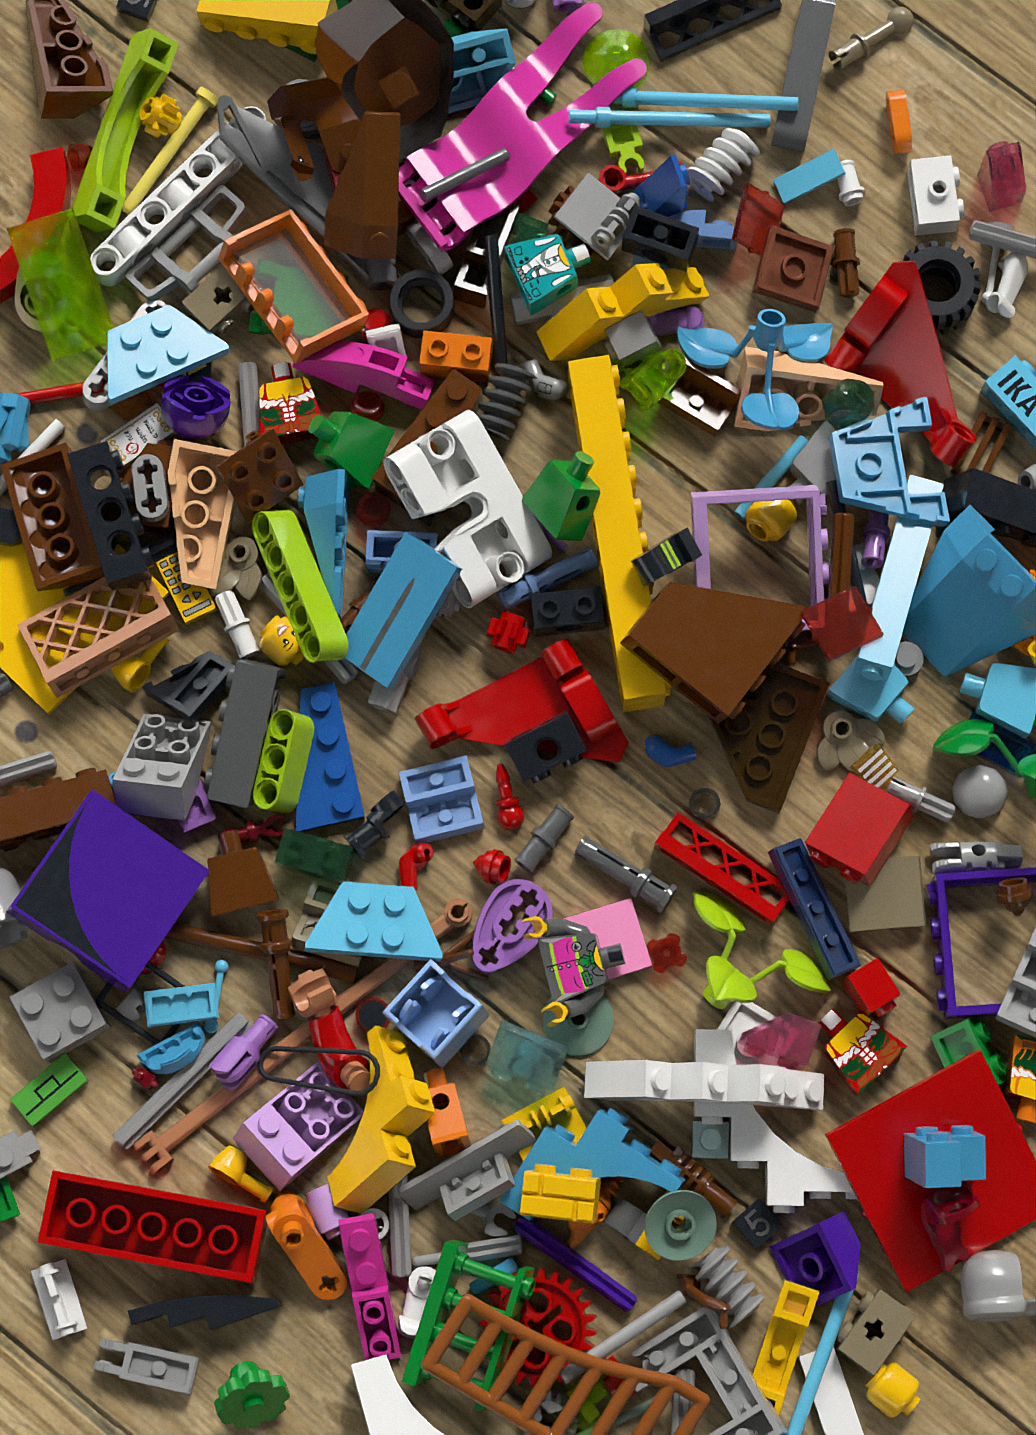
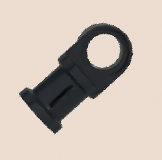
M394 790L372 807L371 813L366 816L367 821L352 834L346 833L343 836L362 860L368 857L367 852L382 839L387 841L390 838V835L382 825L405 805L404 801Z

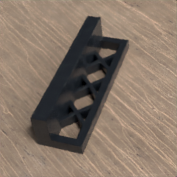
M676 0L644 14L643 28L660 62H663L782 8V3L780 0H770L771 3L758 7L749 4V0H744V2L740 0ZM728 4L741 8L738 17L731 21L718 17L721 7ZM696 18L710 21L708 30L701 34L687 29L690 22ZM667 31L680 35L678 43L665 50L657 37Z

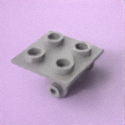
M587 173L554 218L608 261L622 242V236L633 207H640V198L632 192L624 194L620 198L590 173Z

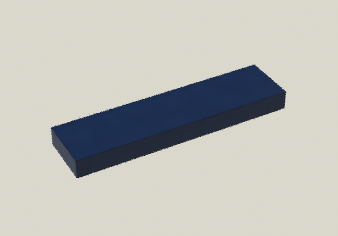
M802 839L793 840L768 851L770 859L827 980L860 967L859 959Z

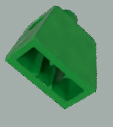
M333 412L329 419L320 414L316 415L308 428L311 434L319 438L314 450V456L330 471L345 469L349 487L369 489L372 483V476L377 471L395 432L394 429L350 412Z
M576 452L571 461H549L522 498L526 506L556 540L582 541L600 496V488L588 476L594 460L583 452Z

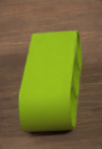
M280 709L271 716L253 790L254 803L259 808L280 814H288L296 808L314 736L315 726L310 717L287 709Z

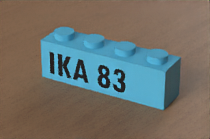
M1015 355L984 382L980 392L1036 451V371L1027 361L1023 360L1021 362Z

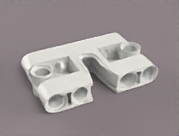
M470 410L462 412L384 459L385 472L412 519L444 511L462 501L470 505L472 510L471 517L454 528L434 548L463 568L451 589L464 607L472 608L508 584L518 581L524 574L552 557V550L533 513L522 501L523 496L481 420L474 412ZM431 441L434 442V444L437 447V454H435L431 449ZM500 563L505 567V576H503L500 572Z

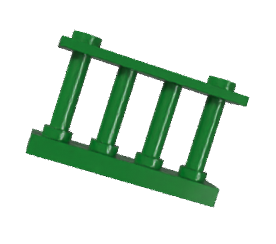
M458 1240L445 1242L401 1382L416 1387L426 1383V1380L431 1378L438 1380L422 1369L421 1362L444 1327L448 1310L451 1311L455 1308L463 1296L458 1294V1290L455 1289L459 1275L462 1276L466 1273L512 1290L506 1311L493 1308L519 1322L525 1299L529 1300L535 1289L536 1279L532 1278L535 1268L530 1266L519 1268L517 1275L514 1276L470 1260L469 1255L466 1254L469 1244ZM501 1330L495 1346H491L485 1356V1359L490 1360L484 1381L472 1377L471 1382L489 1392L506 1364L514 1336ZM457 1333L450 1346L470 1353L478 1340ZM478 1403L475 1407V1410L480 1412L488 1410Z

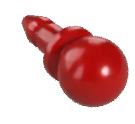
M498 764L496 782L498 783L497 787L501 799L495 801L496 806L499 807L497 821L502 828L515 830L524 822V811L518 805L520 801L519 796H512V786L509 782L510 776L503 764Z

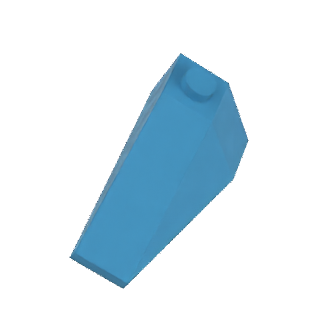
M336 469L307 476L305 487H299L298 506L299 508H304L323 581L339 619L342 618L350 490L345 469Z

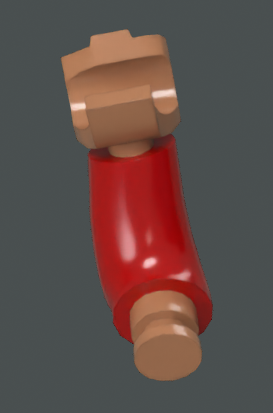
M310 969L298 975V980L288 987V991L300 1016L309 1017L308 1023L314 1048L357 1049L347 1031L339 1006L335 1005L338 1002V998L325 971L319 969L313 972ZM317 1053L326 1076L339 1088L361 1091L369 1086L370 1065L363 1055Z

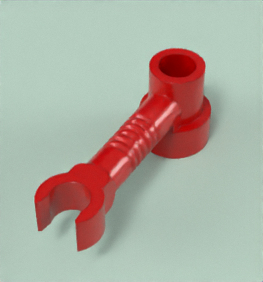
M608 165L601 170L598 181L618 196L622 190L637 188L654 171L626 176L624 170L619 166Z

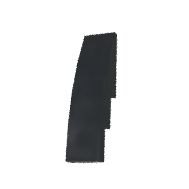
M206 1295L158 1302L128 1310L131 1325H137L167 1315L170 1327H177L206 1317L209 1329L213 1330L282 1307L280 1299L246 1295Z

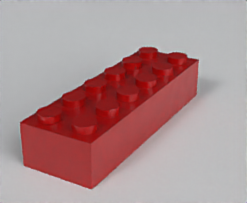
M52 1170L38 1243L256 1283L267 1228L265 1216L270 1211Z

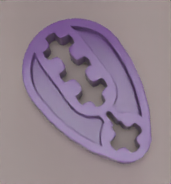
M522 879L510 880L499 885L489 896L475 925L472 939V950L474 951L472 963L479 972L490 974L506 968L524 957L537 945V938L529 940L523 938L524 934L534 932V927L530 922L522 923V919H519L514 925V930L517 931V934L513 935L510 933L507 937L501 934L503 928L499 925L500 921L507 923L513 915L509 910L511 906L517 909L523 901L522 897L519 896L521 892L528 894L532 891L536 894L534 901L537 903V906L529 905L524 911L526 917L537 916L542 920L552 919L553 911L550 899L537 884ZM496 942H499L493 956L497 963L489 962L486 966L480 963L482 956L479 954V951L483 950L486 952L490 948L492 949Z

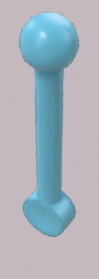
M219 960L215 964V970L217 971L215 982L217 1006H219L224 973L229 968L228 962L225 960ZM216 1019L207 1020L204 1024V1029L208 1033H215L219 1028Z

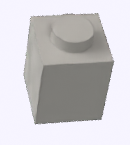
M643 311L605 329L609 340L604 343L613 360L619 359L625 366L663 348L649 318Z

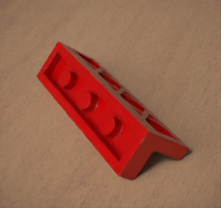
M679 812L676 813L665 831H662L655 841V849L770 926H772L789 900L781 880ZM679 823L692 831L694 844L685 846L671 837ZM697 835L707 842L699 843ZM715 846L721 850L723 864L713 865L701 857L700 848ZM727 855L736 860V862L728 863ZM745 866L751 872L753 884H741L731 877L729 868ZM756 874L766 881L757 883ZM773 885L782 891L784 895L778 904L774 906L760 896L759 887Z

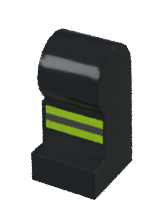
M687 527L668 536L632 559L631 563L638 573L642 584L646 586L702 556V553Z

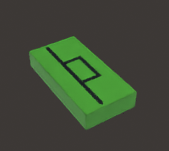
M64 1053L10 1100L31 1126L35 1127L86 1084L89 1079L69 1055Z

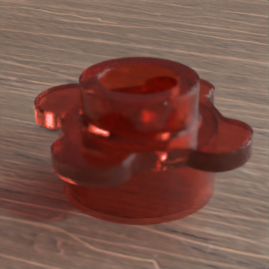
M670 933L666 938H662L659 941L652 939L647 944V950L654 959L653 969L657 973H665L667 968L673 966L682 967L687 961V956L681 952L679 945L680 937L675 933ZM665 950L670 951V955L668 957L664 956L663 954Z

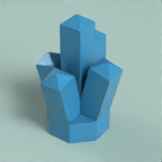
M0 393V465L10 462L12 450L22 452L29 447L28 417L31 404L29 399L18 394Z

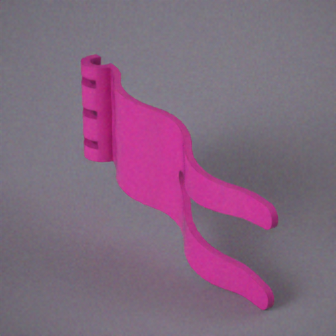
M586 3L572 12L533 53L503 76L454 130L407 156L406 162L399 168L398 196L441 252L454 248L469 235L471 229L497 216L511 206L527 191L552 160L592 125L568 123L569 110H595V107H610L624 91L645 77L647 67L644 61L637 58L632 59L610 71L582 96L558 112L538 122H533L527 117L526 111L556 76L581 39L601 20L603 11L597 3ZM502 148L508 151L510 155L509 161L435 197L438 203L429 211L425 212L422 209L433 199L424 202L419 195L420 189ZM417 174L419 179L412 186L406 188L404 184ZM454 222L456 228L448 235L443 236L441 232Z

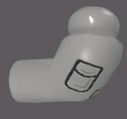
M531 360L522 365V369L537 377V379L527 378L528 384L533 388L532 393L534 395L549 400H557L567 394L568 385L566 381L560 378L544 376L538 360Z

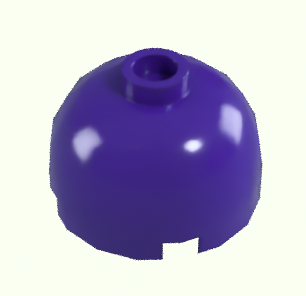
M182 375L169 380L164 386L161 401V411L167 426L189 440L210 437L220 431L225 425L230 411L229 390L221 383L201 376L200 382L189 381L190 375Z

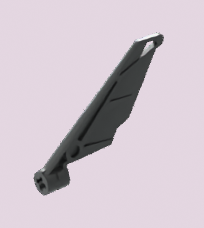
M227 95L220 96L217 102L220 140L324 242L325 210L334 194L323 152L324 148L305 139L314 166L313 178L306 181L298 180L290 166L293 158L284 131L277 125L237 107L231 97ZM228 108L240 131L225 123L224 111ZM330 248L363 280V287L378 291L389 290L393 288L394 283L397 281L396 259L359 258Z

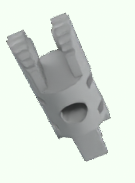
M995 841L933 843L929 845L932 857H957V859H943L933 863V874L1019 868L1023 860L1021 845H1006Z

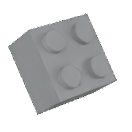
M74 962L67 964L10 996L42 1059L49 1063L59 1058L62 1054L72 1051L112 1028L103 1010L96 1004V997L81 969Z

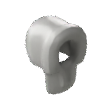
M999 1250L982 1251L972 1255L965 1262L961 1270L960 1284L963 1299L962 1312L967 1320L973 1322H1001L1020 1316H1036V1299L1025 1300L1023 1297L1022 1272L1016 1254Z

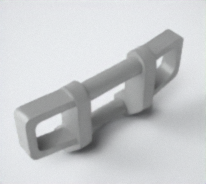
M224 185L217 186L198 207L189 213L190 218L160 247H153L143 259L126 272L125 276L130 285L148 301L159 300L179 285L192 293L199 286L198 282L220 262L218 257L224 241L233 236L232 234L247 215L244 203ZM227 199L237 209L224 227L221 228L207 214L220 200ZM202 228L218 245L188 273L175 264L169 256L197 229ZM156 263L170 278L154 289L149 290L137 279Z

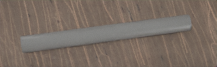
M678 1290L588 1351L587 1354L601 1359L606 1358L687 1303L686 1299ZM571 1363L563 1368L559 1375L563 1382L568 1384L587 1371V1369Z

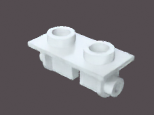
M66 1259L55 1263H48L32 1270L31 1273L52 1340L87 1329Z

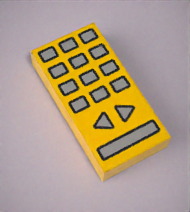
M178 552L156 562L186 625L217 611L206 587L182 583Z

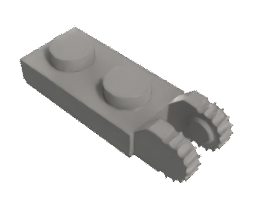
M104 1338L100 1339L99 1346L103 1347V1349L124 1352V1361L122 1366L104 1360L95 1361L93 1369L120 1375L119 1378L192 1394L200 1358L133 1342L126 1344Z

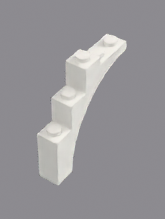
M696 1029L694 1031V1062L736 1065L732 1030ZM694 1102V1117H702V1124L723 1125V1118H729V1161H737V1168L759 1169V1161L765 1162V1205H773V1213H795V1206H804V1191H809V1199H831V1192H845V1199H857L844 1173L823 1167L795 1152L772 1132L756 1112L753 1105Z
M652 1060L586 1062L584 1098L608 1101L729 1103L823 1110L824 1074L785 1069L786 1067L763 1064L723 1065L708 1062L668 1063Z
M387 1355L351 1365L354 1383L369 1435H444L434 1428L412 1406L396 1381Z

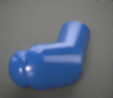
M659 734L649 735L645 740L647 755L663 767H672L696 760L692 743L674 748L662 740L663 738Z

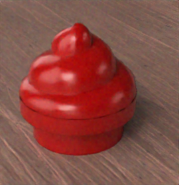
M494 849L478 856L473 861V865L485 883L494 885L497 882L504 883L507 880L511 869V859L509 856L504 855L503 851Z

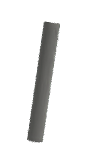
M502 148L420 189L419 195L424 202H427L509 161L510 155L505 148Z

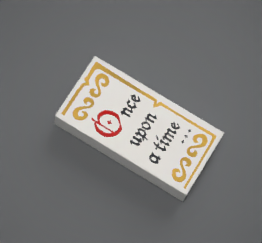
M156 403L101 440V443L107 441L112 451L119 450L125 469L134 463L147 443L157 444L158 440H168L177 433L167 426L161 407Z

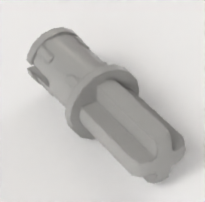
M893 776L886 792L910 804L913 813L916 814L918 809L942 821L949 822L955 812L953 804L926 793V787L921 789Z

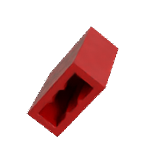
M849 773L805 841L810 854L809 857L823 868H828L830 865L840 870L839 874L853 884L857 885L860 881L870 887L911 823L914 815L910 804Z

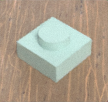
M693 1121L692 1158L728 1159L729 1122H723V1125L702 1124V1121Z

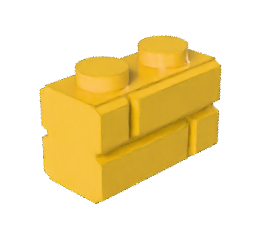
M535 1164L534 1170H526L524 1172L520 1215L593 1224L597 1220L601 1178L592 1177V1170L571 1168L570 1174L556 1173V1166Z

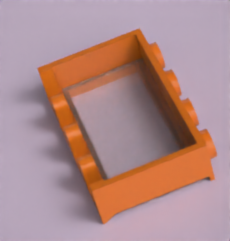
M292 209L224 241L218 260L295 364L355 332L360 333L369 316L364 302L356 297L347 285L344 275L335 269L328 259L324 248L315 242L309 234L306 224L297 218Z

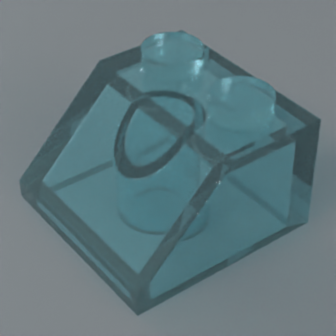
M502 1020L486 1064L488 1067L493 1068L491 1075L511 1082L512 1077L518 1078L526 1082L524 1085L525 1089L544 1096L546 1090L554 1092L568 1057L569 1047Z

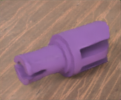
M260 1014L243 1036H234L209 1064L210 1069L227 1091L236 1089L261 1060L260 1049L278 1030L276 1023L268 1016Z

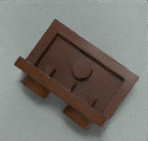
M684 356L680 360L676 372L659 394L657 403L716 437L734 411L741 390L735 387L731 381L720 378L705 367L696 365Z

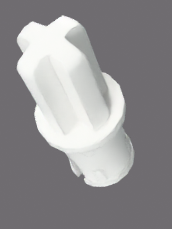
M228 590L220 593L215 597V601L226 624L224 631L230 634L240 660L258 654L260 649L248 625L250 619L244 617L234 592Z

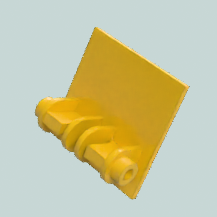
M564 1086L501 1120L503 1125L520 1120L534 1134L536 1141L547 1126H551L554 1129L557 1124L563 1126L575 1135L573 1141L576 1143L579 1142L587 1129ZM535 1142L518 1152L523 1161Z

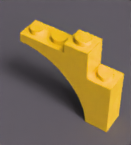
M659 263L636 264L610 287L586 288L536 332L550 361L574 359L592 345L606 338L605 329L640 311H643L647 317L678 307L701 304L710 296L704 285L703 278L698 273L696 267H688L687 272H683L675 268L661 269Z
M376 1025L367 1033L370 1053L377 1058L380 1065V1078L375 1088L367 1095L364 1112L352 1143L340 1163L327 1176L334 1207L361 1214L416 1167L408 1136L435 1113L428 1084L414 1078L403 1034ZM371 1060L369 1085L375 1076V1067Z

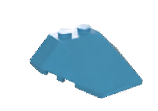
M971 505L944 530L914 590L902 632L910 642L916 644L921 649L923 655L944 677L1036 634V579L992 536L991 533L995 529Z

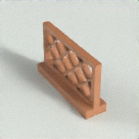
M105 577L17 625L42 671L41 673L46 683L57 698L180 630L152 579L140 582L137 590L124 587L112 591ZM147 586H148L150 592H146V591H145L146 588H147ZM103 590L112 592L107 607L92 604L95 595ZM120 594L134 597L130 611L115 608ZM142 598L156 601L159 608L146 615L137 613ZM72 607L81 609L76 624L62 621L65 611ZM89 611L104 614L99 628L84 625ZM112 615L127 618L123 628L115 632L106 630ZM41 624L51 626L45 641L32 638L29 631ZM58 628L73 630L68 645L53 642ZM81 632L96 635L92 645L85 649L76 647ZM50 649L65 652L61 662L48 668L46 659Z

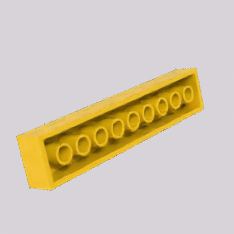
M609 355L568 361V386L579 452L586 453L593 458L594 464L588 476L600 488V496L591 517V524L622 711L624 713L663 707L665 698L670 695L672 686L620 644V641L653 601L650 599V595L653 594L654 582L644 586L631 563L632 559L648 550L646 532L639 533V528L642 527L641 519H643L640 498H633V495L636 494L637 485L635 466L628 465L627 463L631 461L630 452L632 450L629 431L622 432V429L625 428L624 419H626L623 398L617 399L616 397L620 395L618 366H611Z

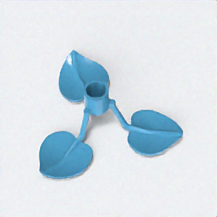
M765 309L759 312L756 326H749L748 333L737 346L736 340L725 331L711 328L686 329L678 326L677 340L680 349L691 362L701 367L714 369L727 366L729 357H738L752 337L757 348L767 352L764 394L752 393L746 396L742 402L741 410L748 421L759 427L771 430L791 429L796 424L799 415L798 404L790 395L786 393L771 394L774 350L776 347H779L781 352L787 351L792 359L800 362L821 361L829 353L833 328L832 323L784 326L786 319L781 312L774 309Z

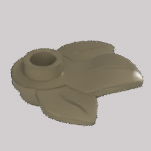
M241 536L232 540L229 545H226L217 589L208 588L212 597H216L224 591H231L235 587L247 600H251L255 596L261 584L262 572L257 565L260 550L254 540ZM245 548V555L238 559L237 554L239 550Z
M842 710L833 711L827 715L823 722L824 738L818 746L817 755L825 771L832 770L841 763L850 772L864 775L870 765L861 773L858 769L871 758L870 748L884 744L885 737L882 730L870 719H855L849 712ZM842 721L846 725V731L839 735L836 732V725Z

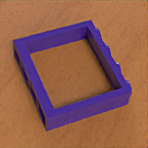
M1036 867L935 874L932 878V883L927 884L929 905H934L936 918L930 919L931 938L938 941L939 954L933 955L935 976L941 975L942 989L936 992L938 1011H944V1019L997 1016L1002 1004L956 1006L946 888L998 885L999 882L1011 878H1025L1027 883L1036 882Z

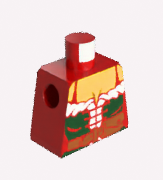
M288 362L271 366L273 382L262 384L259 388L260 434L273 428L282 445L318 438L308 430L312 419L316 415H322L308 378H294L291 363Z
M833 1008L818 1022L833 1038L822 1050L855 1097L907 1048L902 1041L861 1012L848 1023Z

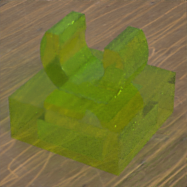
M600 1382L595 1384L579 1410L588 1423L600 1415L594 1404L608 1395ZM577 1385L567 1392L569 1397L572 1395Z

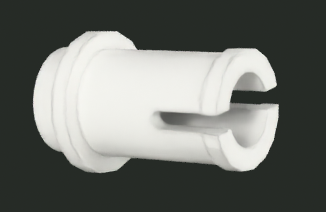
M844 160L841 161V164L846 174L837 178L841 191L838 197L840 201L844 202L845 206H854L864 200L865 189L859 184L854 161Z

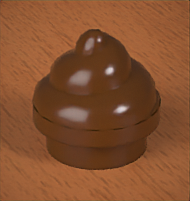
M1011 878L999 882V890L996 892L997 901L1004 905L1006 910L1013 912L1015 916H1020L1024 912L1025 907L1030 903L1033 894L1032 887L1028 886L1027 879Z

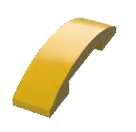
M784 1280L752 1373L765 1398L772 1403L778 1415L785 1399V1392L806 1328L809 1326L819 1295L817 1290Z

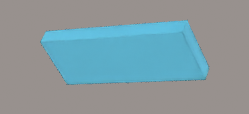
M832 149L773 180L783 203L786 205L846 173L836 150Z

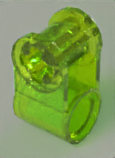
M676 349L654 352L621 380L620 387L627 389L639 403L638 409L643 412L656 404L665 392L684 374L687 366L686 359ZM663 358L669 366L667 373L662 368Z

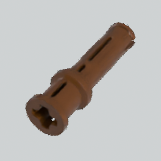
M287 909L261 911L256 916L257 920L261 921L263 941L260 943V949L267 956L273 1009L272 1016L273 1019L292 1018L296 1013L288 991V987L291 985L288 951L291 950L292 940L288 938L286 918L289 916V912Z

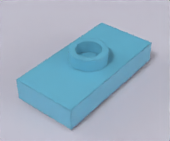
M215 983L144 992L148 1028L219 1019Z

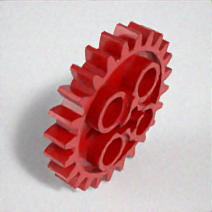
M545 1267L540 1268L537 1277H534V1275L532 1277L536 1279L534 1292H541L547 1296L548 1308L545 1311L537 1310L532 1305L531 1298L529 1300L525 1299L519 1321L531 1329L534 1326L533 1321L539 1322L555 1307L561 1305L563 1311L543 1327L542 1331L545 1336L579 1351L593 1349L595 1345L586 1339L597 1334L598 1330L588 1327V1323L595 1320L597 1316L595 1314H586L585 1309L592 1304V1301H580L579 1297L583 1293L584 1288L581 1287L572 1291L570 1289L573 1281L572 1277L561 1283L559 1282L560 1271L556 1270L550 1278H547ZM499 1286L502 1294L494 1291L488 1294L489 1298L494 1302V1305L490 1306L506 1311L512 1290ZM482 1319L479 1321V1325L486 1327L488 1322ZM557 1321H567L571 1325V1338L563 1339L556 1334L555 1324ZM515 1337L513 1338L506 1363L515 1350L513 1347L514 1343L519 1340ZM545 1352L543 1362H534L528 1356L517 1373L516 1384L520 1385L526 1377H529L531 1388H534L553 1356ZM567 1362L563 1368H565L571 1363ZM559 1375V1376L557 1377V1380H558L560 1383H563V1380L561 1379V1377H560V1375Z

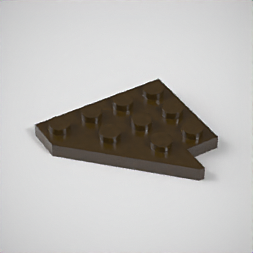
M776 663L773 667L770 664L766 666L762 672L766 678L753 693L750 690L747 691L742 698L746 704L734 719L728 716L718 724L711 717L708 716L746 801L779 814L830 683Z

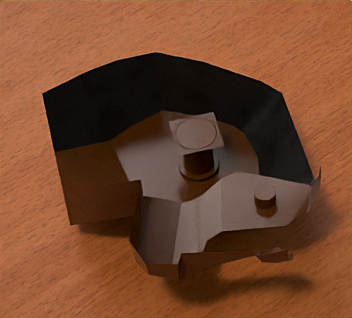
M354 0L317 22L318 29L315 37L316 54L327 77L280 86L267 101L271 120H274L277 126L284 131L293 158L290 166L298 180L306 181L312 179L314 166L300 128L303 120L316 122L331 167L340 174L350 154L351 145L365 111L400 113V161L442 135L447 121L454 78V42L438 16L422 0Z

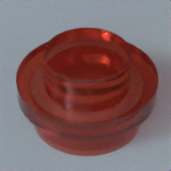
M361 391L351 401L350 412L377 422L384 414V402L374 391Z
M370 492L358 500L356 513L358 519L364 525L377 527L388 520L391 507L384 495Z

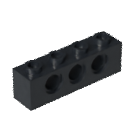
M105 441L67 453L102 569L110 589L114 591L152 579L149 568L155 566L149 546L143 548L139 535L145 534L139 514L132 515L129 503L135 500L129 482L122 483L119 471L124 470L119 450L112 451L108 442ZM107 476L111 478V483L107 488H95V483L100 477ZM117 508L121 510L119 519L113 522L105 521V514L110 509ZM126 540L132 543L127 553H115V547L119 542Z

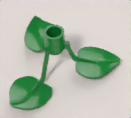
M1035 715V719H1034V722H1033V726H1034L1035 729H1036V715ZM981 719L961 721L946 729L935 741L933 752L939 751L947 755L960 757L976 755L985 750L990 742L995 743L1015 770L1016 777L1024 779L1028 796L1036 799V754L1023 758L1018 764L998 735L991 734L994 730L993 723Z

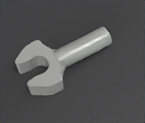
M500 1201L497 1205L488 1206L484 1204L470 1212L483 1219L486 1226L484 1232L493 1237L507 1236L508 1234L505 1230L494 1224V1217L497 1214L502 1213L511 1219H516L514 1211Z

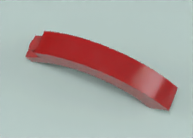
M63 147L30 155L34 177L33 200L29 215L19 236L0 257V304L15 295L17 273L23 260L36 252H47L53 255L60 242L67 223L71 201V174L68 158Z

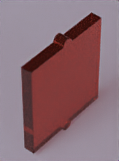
M744 183L732 240L747 248L749 254L755 253L761 257L767 229L771 225L780 228L785 205L771 197L769 191H762L750 183Z
M856 586L804 609L800 613L812 633L811 639L817 641L829 662L884 635L872 614L873 608L866 605Z

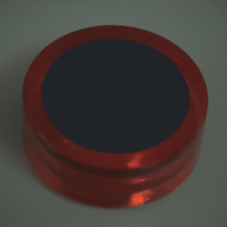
M367 998L358 1005L355 1014L356 1022L364 1032L368 1033L375 1025L388 1028L390 1021L382 1013L387 1008V1003L379 998Z

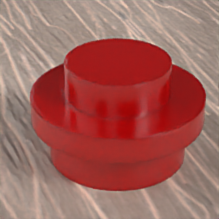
M378 308L367 310L369 316L360 332L365 340H367L365 331L392 325L391 317L386 311Z

